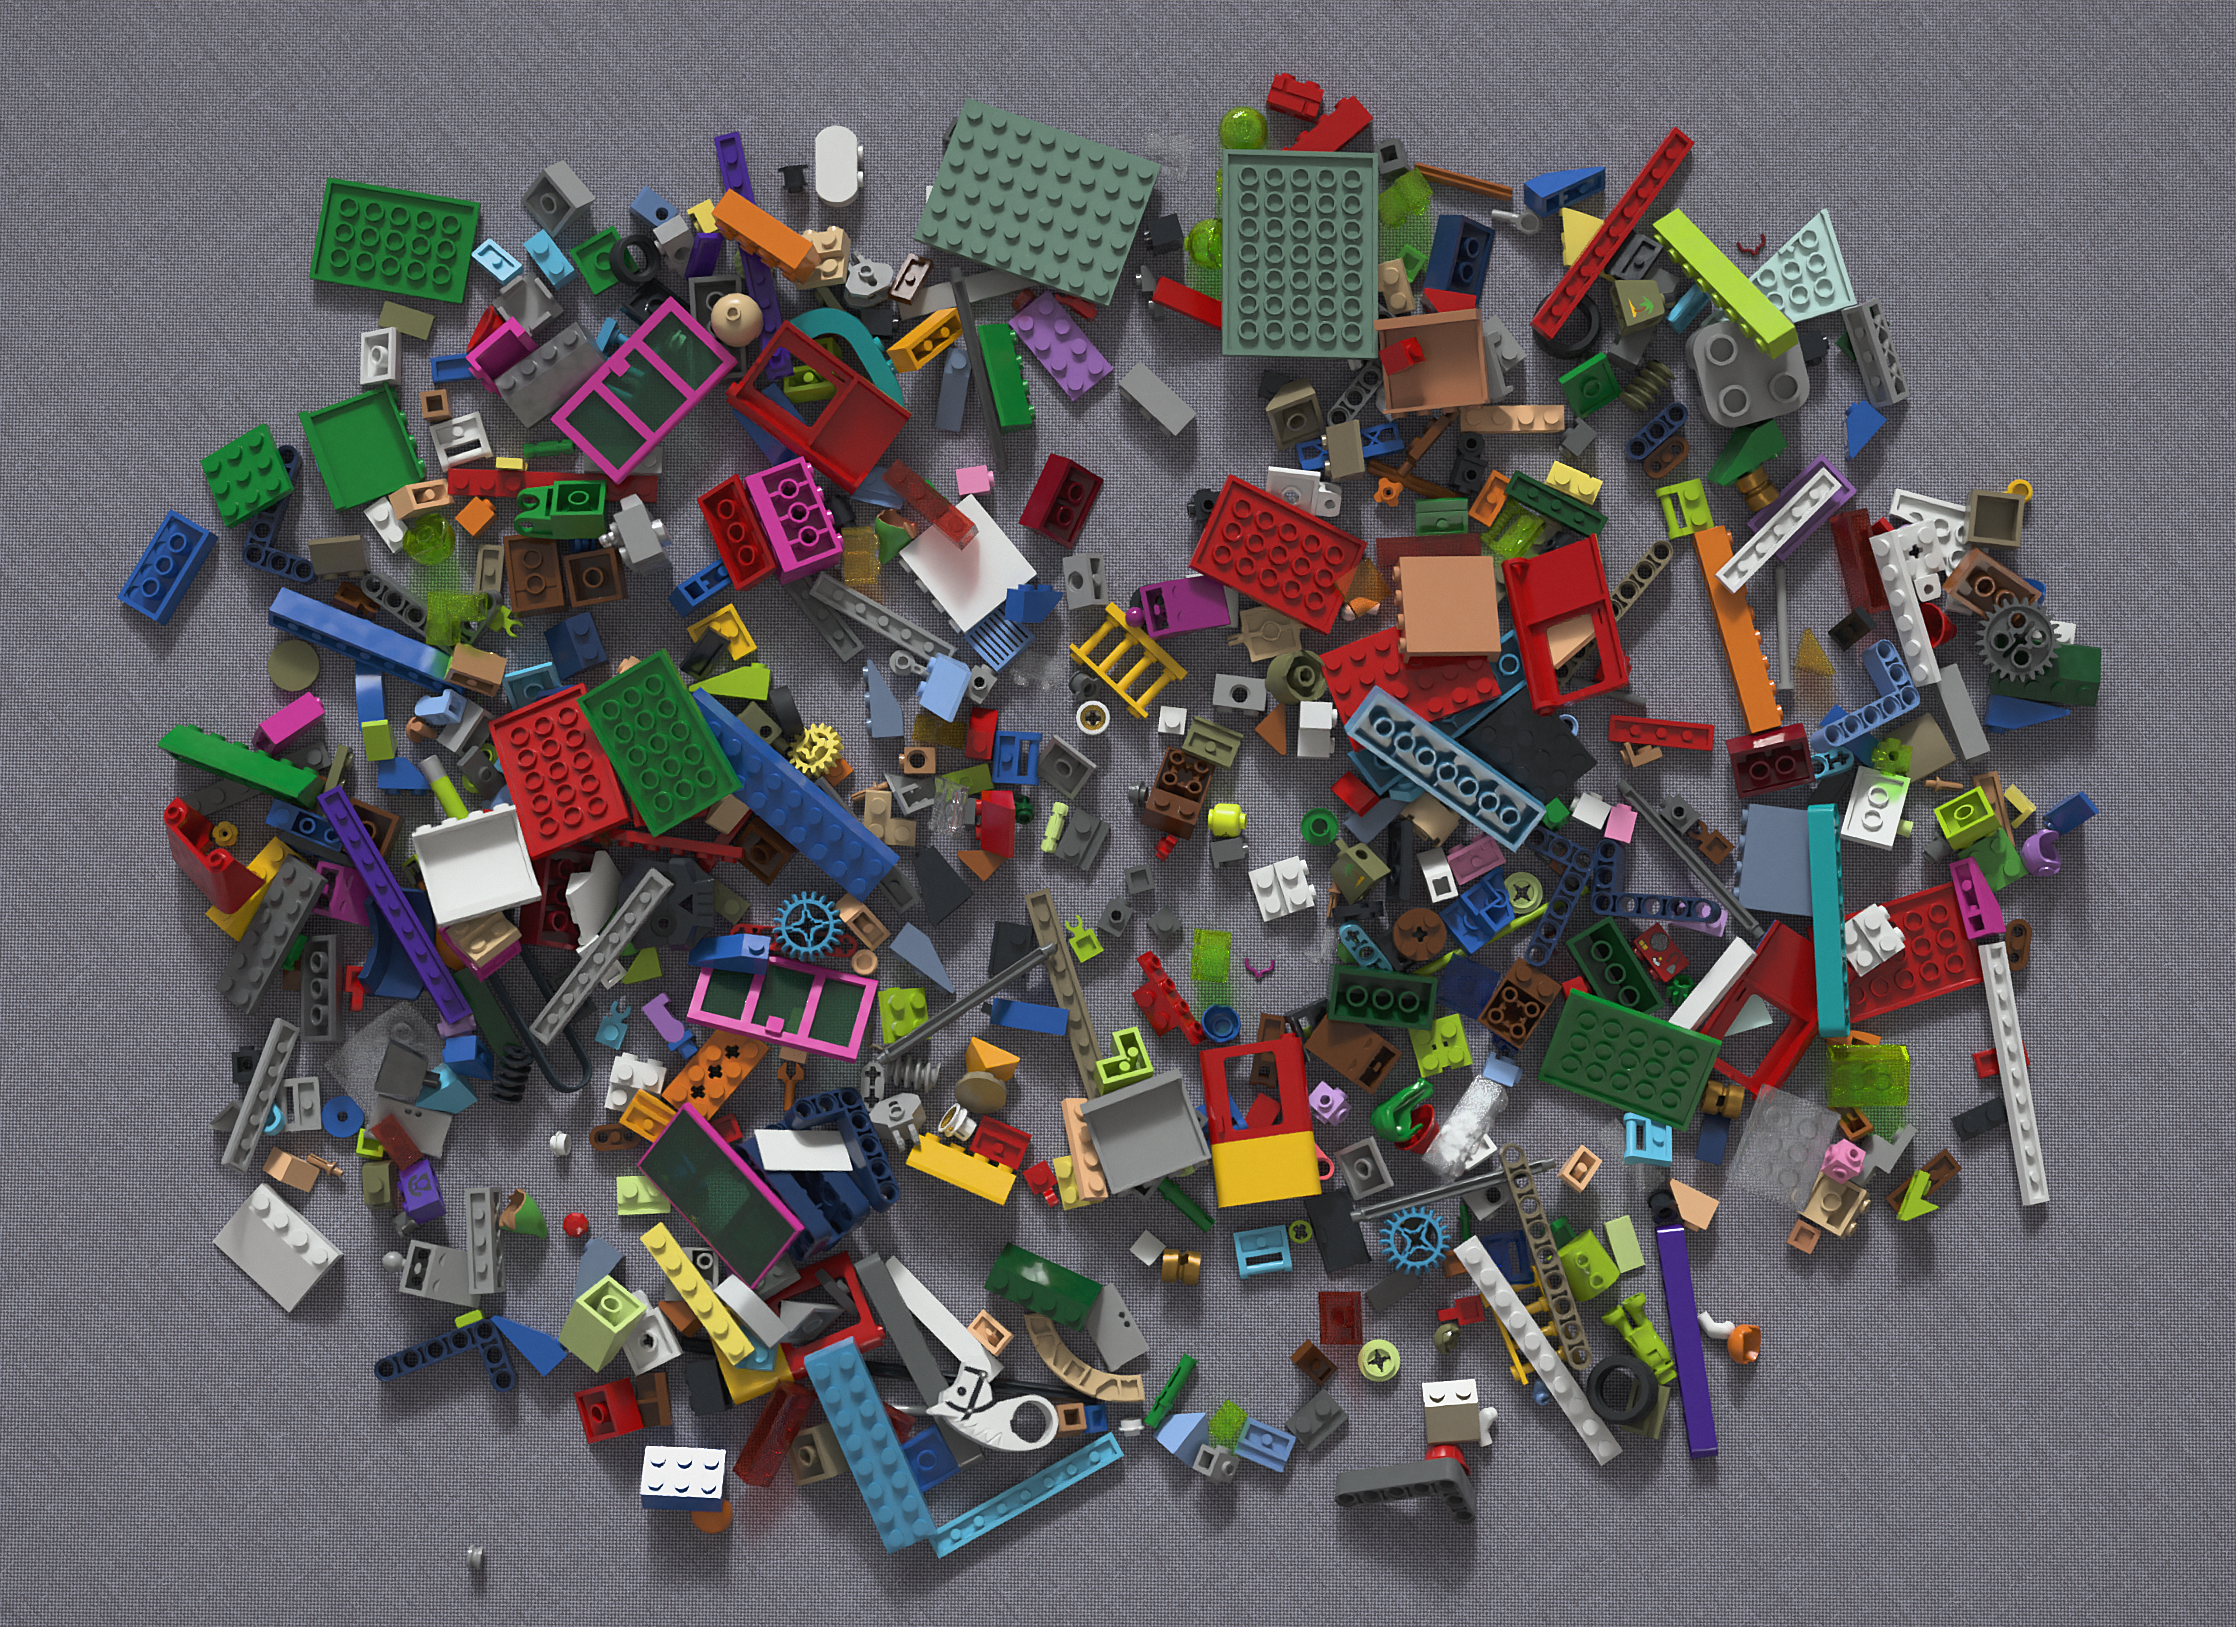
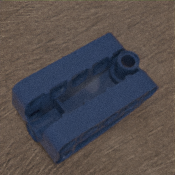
M785 1119L776 1124L767 1125L764 1130L792 1129L786 1125ZM811 1128L803 1129V1131H812ZM756 1136L739 1144L734 1149L737 1155L805 1227L787 1250L797 1262H804L820 1251L825 1253L831 1250L842 1238L860 1228L871 1213L868 1200L845 1171L765 1170ZM746 1182L752 1194L754 1192V1189ZM762 1199L758 1207L778 1239L781 1240L789 1230V1227Z

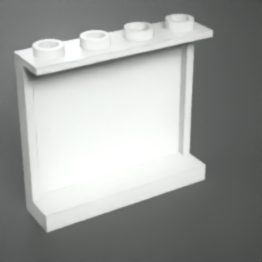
M972 494L967 496L899 552L902 558L898 561L907 573L912 571L918 579L915 583L924 594L927 591L931 593L935 598L931 602L940 613L945 611L951 619L948 623L957 634L962 631L966 635L971 628L1005 602L1007 588L1018 589V584L1031 583L1038 577L1036 571Z
M508 803L500 804L493 807L494 811L483 814L482 810L469 813L466 819H446L441 822L442 825L432 828L431 825H424L416 828V832L412 833L413 844L438 929L541 900L542 895L536 882L515 805L509 806Z

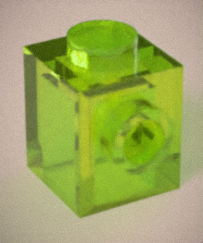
M1226 1397L1208 1422V1425L1212 1427L1209 1432L1220 1440H1223L1224 1437L1230 1440L1248 1413Z

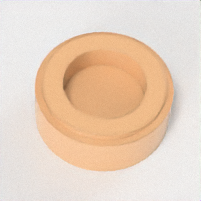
M861 949L853 955L851 964L856 973L866 976L872 974L877 969L878 959L872 951Z

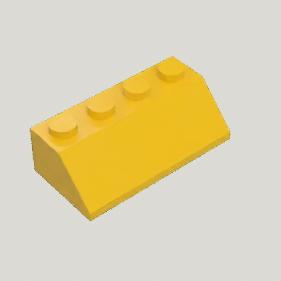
M275 835L247 867L257 872L266 881L261 888L233 914H224L214 905L205 914L223 931L240 943L288 853L296 855L315 871L316 868L295 849L291 848L288 843L280 841Z
M927 1132L925 1136L919 1135L921 1144L914 1145L906 1162L907 1165L998 1204L1005 1205L1017 1177L1012 1174L1013 1168L999 1163L998 1167L988 1164L989 1158L975 1153L973 1157L964 1154V1147L952 1142L949 1147L939 1143L941 1138Z

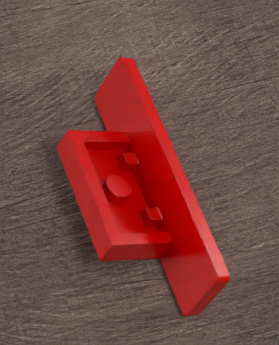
M1152 951L1139 956L1137 961L1150 981L1131 994L1157 1035L1161 1037L1179 1025L1191 1046L1194 1047L1205 1040L1206 1036L1202 1032L1201 1024L1195 1020L1190 1012L1188 1003L1181 998L1176 990L1175 983L1161 967L1159 958Z

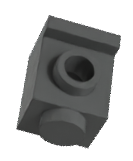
M1387 138L1381 144L1374 146L1375 153H1378L1380 174L1388 182L1412 174L1404 143L1399 138Z
M1579 417L1572 424L1576 428L1569 427L1560 439L1564 442L1557 449L1565 458H1573L1575 461L1598 434Z
M1679 794L1674 797L1668 795L1659 805L1662 810L1658 814L1679 835L1684 834L1701 816ZM1676 807H1679L1683 810V815L1681 817H1677L1674 814V809Z
M1241 838L1210 843L1214 870L1220 869L1219 864L1224 863L1225 868L1240 865V860L1250 858L1247 843H1242Z
M1119 896L1116 901L1110 898L1096 927L1120 939L1134 912L1130 908L1132 903ZM1119 911L1122 915L1121 919L1118 921L1113 920L1111 917L1112 912Z

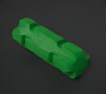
M562 439V442H558V440L537 442V445H534V442L523 444V455L526 459L535 458V455L549 457L558 456L562 452L563 455L574 453V442L571 439Z

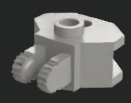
M857 250L852 252L851 257L855 266L852 267L848 262L844 302L849 308L868 309L887 300V292L892 285L891 281L894 276L893 269L889 264L875 263L870 258L865 260ZM873 294L875 295V298L869 299Z
M900 1093L876 1104L869 1116L878 1138L893 1140L894 1144L898 1145L900 1152L906 1150L904 1140L909 1138L912 1139L916 1146L921 1144L918 1130L927 1117L918 1095Z

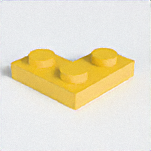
M732 603L686 628L694 643L698 641L708 626L729 637L731 643L727 648L735 662L758 649Z

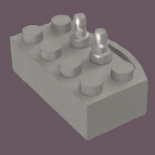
M636 493L621 499L623 511L613 515L616 522L609 524L611 532L599 537L600 544L603 545L604 549L620 544L622 548L619 551L623 561L632 570L633 574L640 572L646 577L673 566L666 549L667 546L672 545V541L662 520H654V517Z

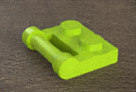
M1700 478L1655 490L1657 498H1660L1669 532H1667L1669 540L1714 528ZM1672 494L1677 495L1685 528L1679 529L1670 498Z

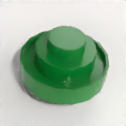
M1315 808L1309 810L1303 816L1300 822V831L1307 843L1313 846H1325L1335 839L1339 824L1336 816L1331 811L1325 808Z

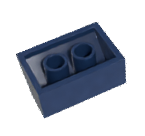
M1439 215L1423 290L1424 288L1476 295L1475 305H1479L1495 230L1464 215Z

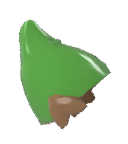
M885 509L876 517L874 530L879 548L878 562L886 564L891 561L918 533L917 523L898 515L897 509Z
M516 1189L508 1197L511 1201L499 1219V1226L509 1232L530 1234L545 1239L548 1235V1228L539 1206L523 1189Z

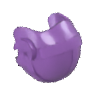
M2048 829L2040 830L2024 842L2021 850V861L2032 875L2038 877L2052 876L2060 870L2061 857L2058 850L2052 844L2054 840L2059 838V832Z

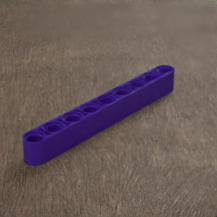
M1681 1222L1655 1226V1239L1691 1459L1718 1456L1717 1438L1683 1226Z

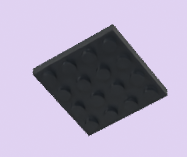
M1527 686L1457 742L1543 803L1544 807L1598 764V761L1556 711H1554L1553 715L1547 717H1539V714L1533 713Z

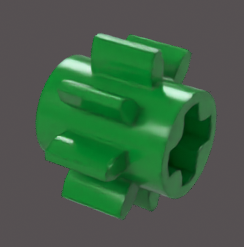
M1678 975L1674 980L1670 979L1668 981L1665 996L1671 998L1672 1004L1680 1007L1698 984H1693V979L1690 976Z

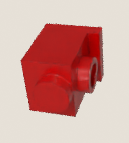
M1583 976L1560 984L1563 986L1560 992L1565 1003L1571 988L1592 994L1591 987L1588 981L1584 980Z

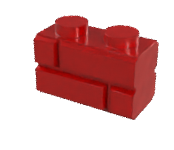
M1281 73V76L1275 74L1265 108L1314 124L1324 95V90L1320 89L1321 85L1312 81H1306L1305 84L1295 81L1296 77L1288 73Z

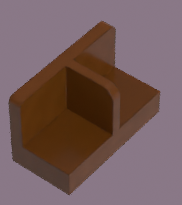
M662 1371L636 1376L637 1404H639L643 1426L672 1425L674 1421L668 1372Z

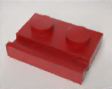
M984 1115L969 1150L1018 1170L1032 1135Z

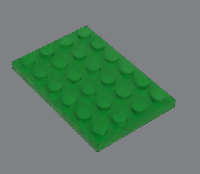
M327 177L309 279L463 305L481 203Z
M665 648L576 699L653 837L662 834L743 787Z
M1571 988L1537 1080L1686 1132L1721 1048L1722 1041Z

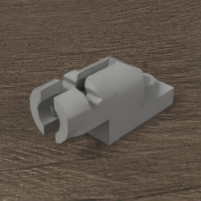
M1904 1124L1902 1127L1897 1126L1890 1137L1893 1140L1892 1143H1889L1877 1134H1872L1865 1138L1859 1147L1866 1152L1862 1162L1864 1163V1168L1857 1177L1853 1176L1848 1181L1864 1189L1877 1174L1876 1169L1884 1174H1889L1917 1129L1909 1124Z

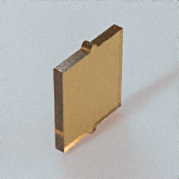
M1369 557L1334 582V585L1344 598L1343 602L1348 604L1356 618L1361 617L1392 594L1382 578L1383 574L1378 572Z

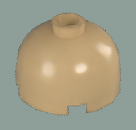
M740 293L728 294L720 298L714 305L711 313V326L716 336L724 344L733 347L750 344L749 342L761 334L764 325L763 313L758 304L749 296Z

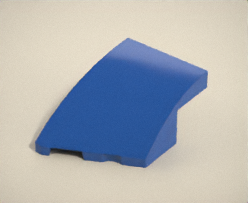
M1500 865L1463 893L1458 900L1438 913V916L1445 925L1446 931L1468 957L1491 941L1515 919L1513 908L1509 903L1508 889L1505 888L1502 876L1503 869Z

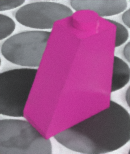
M310 692L306 693L260 723L251 743L257 750L271 754V759H273L322 720L325 714L323 703L319 698L313 697Z

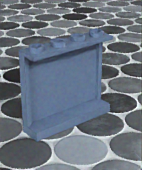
M1758 804L1746 805V809H1742L1740 815V825H1744L1743 835H1739L1737 850L1741 851L1740 861L1735 863L1734 876L1738 877L1737 887L1732 889V895L1745 909L1813 917L1808 811ZM1839 815L1840 834L1843 824V815Z

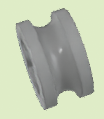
M470 1545L467 1556V1569H471L474 1566L477 1570H481L484 1559V1546H480L477 1549L474 1545Z

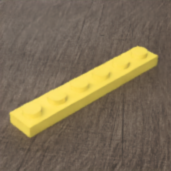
M662 1222L640 1237L641 1241L733 1366L756 1350Z

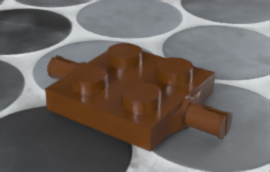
M1457 408L1458 412L1446 413L1445 416L1442 414L1439 419L1433 417L1424 428L1422 439L1417 436L1412 441L1406 451L1408 454L1405 459L1406 461L1396 471L1401 478L1405 479L1408 473L1413 468H1416V464L1446 431L1447 427L1452 426V422L1461 413L1460 409Z

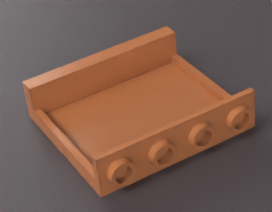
M1475 308L1374 320V329L1379 331L1381 350L1399 341L1416 337L1426 360L1404 372L1387 376L1382 364L1386 410H1383V414H1391V419L1407 417V412L1416 411L1417 416L1432 415V409L1442 408V413L1458 412L1457 407L1467 406V411L1483 409V404L1490 403L1481 309Z
M1399 557L1397 565L1392 568V580L1397 582V590L1394 592V604L1399 606V614L1396 615V628L1401 630V638L1398 639V652L1403 654V663H1408L1410 656H1486L1488 662H1497L1501 653L1493 557Z

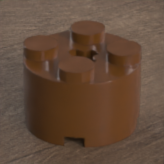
M1425 908L1411 909L1402 914L1395 922L1391 934L1392 943L1396 951L1405 959L1413 962H1423L1433 958L1441 951L1446 940V928L1437 913ZM1417 928H1420L1421 932H1425V937L1421 939V942H1418L1417 938L1412 937Z

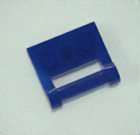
M1523 1230L1480 1236L1482 1246L1510 1286L1518 1284L1528 1285L1535 1282L1534 1273L1531 1272L1527 1243ZM1510 1242H1516L1520 1273L1513 1274L1508 1246Z

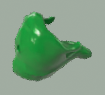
M1418 1078V1082L1404 1088L1391 1098L1378 1104L1370 1116V1125L1375 1128L1376 1134L1391 1142L1410 1140L1423 1128L1421 1123L1410 1129V1114L1418 1103L1426 1098H1432L1434 1094L1432 1087L1434 1085L1427 1082L1424 1078Z

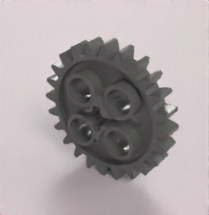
M2017 597L2012 598L2011 605H2009L2006 599L2001 600L2002 608L1993 604V614L1988 611L1984 612L1988 620L1978 621L1983 630L1975 632L1976 635L1981 636V640L1974 644L1982 646V650L1977 653V656L1985 655L1986 659L1981 664L1986 665L1990 663L1992 665L1989 670L1990 673L1999 670V679L2008 674V681L2013 682L2017 675L2019 682H2024L2025 674H2027L2030 680H2034V671L2039 675L2045 674L2042 666L2051 668L2052 664L2049 658H2058L2053 649L2061 648L2060 644L2055 643V639L2062 637V634L2054 633V629L2060 625L2051 624L2050 621L2055 615L2046 616V606L2037 609V600L2033 601L2031 605H2028L2027 597L2023 598L2020 604ZM2014 614H2018L2022 618V625L2019 628L2011 625V617ZM2033 621L2034 625L2020 639L2023 644L2015 645L2008 656L2003 658V653L2016 640L2013 636L2022 634L2029 622ZM2034 631H2038L2042 635V642L2039 645H2035L2031 641V634ZM1997 634H2001L2005 638V645L2001 649L1994 645V637ZM2017 651L2023 652L2026 657L2024 664L2021 666L2014 661V655Z

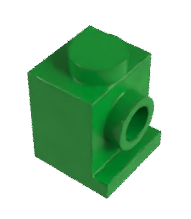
M1556 797L1545 806L1547 812L1539 823L1543 828L1555 833L1571 819L1568 816L1570 812Z

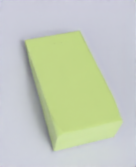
M1629 1215L1602 1223L1620 1273L1645 1265Z

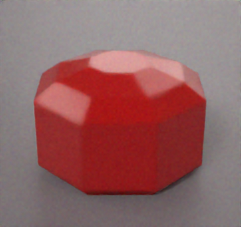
M572 1212L564 1218L563 1229L569 1237L580 1238L588 1232L589 1220L583 1213Z

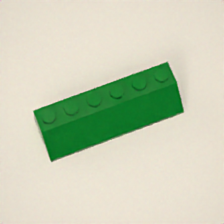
M178 724L158 742L157 746L174 760L313 811L317 802L316 797L320 795L325 784L318 777L319 772L311 768L304 767L303 770L295 768L296 764L289 760L281 758L279 762L271 759L272 755L265 751L258 750L257 753L249 751V746L241 742L235 741L234 744L225 742L226 738L213 732L210 736L203 734V729L192 724H188V727Z

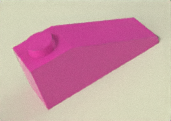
M1968 857L1950 863L1949 866L1968 940L1985 939L2005 933L2006 929L2000 906L1975 858Z

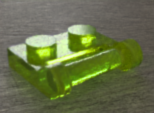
M1513 499L1509 500L1506 504L1507 508L1486 534L1483 533L1478 539L1483 545L1506 560L1522 557L1547 526L1544 520L1522 507ZM1517 514L1519 517L1499 542L1494 541L1510 519Z

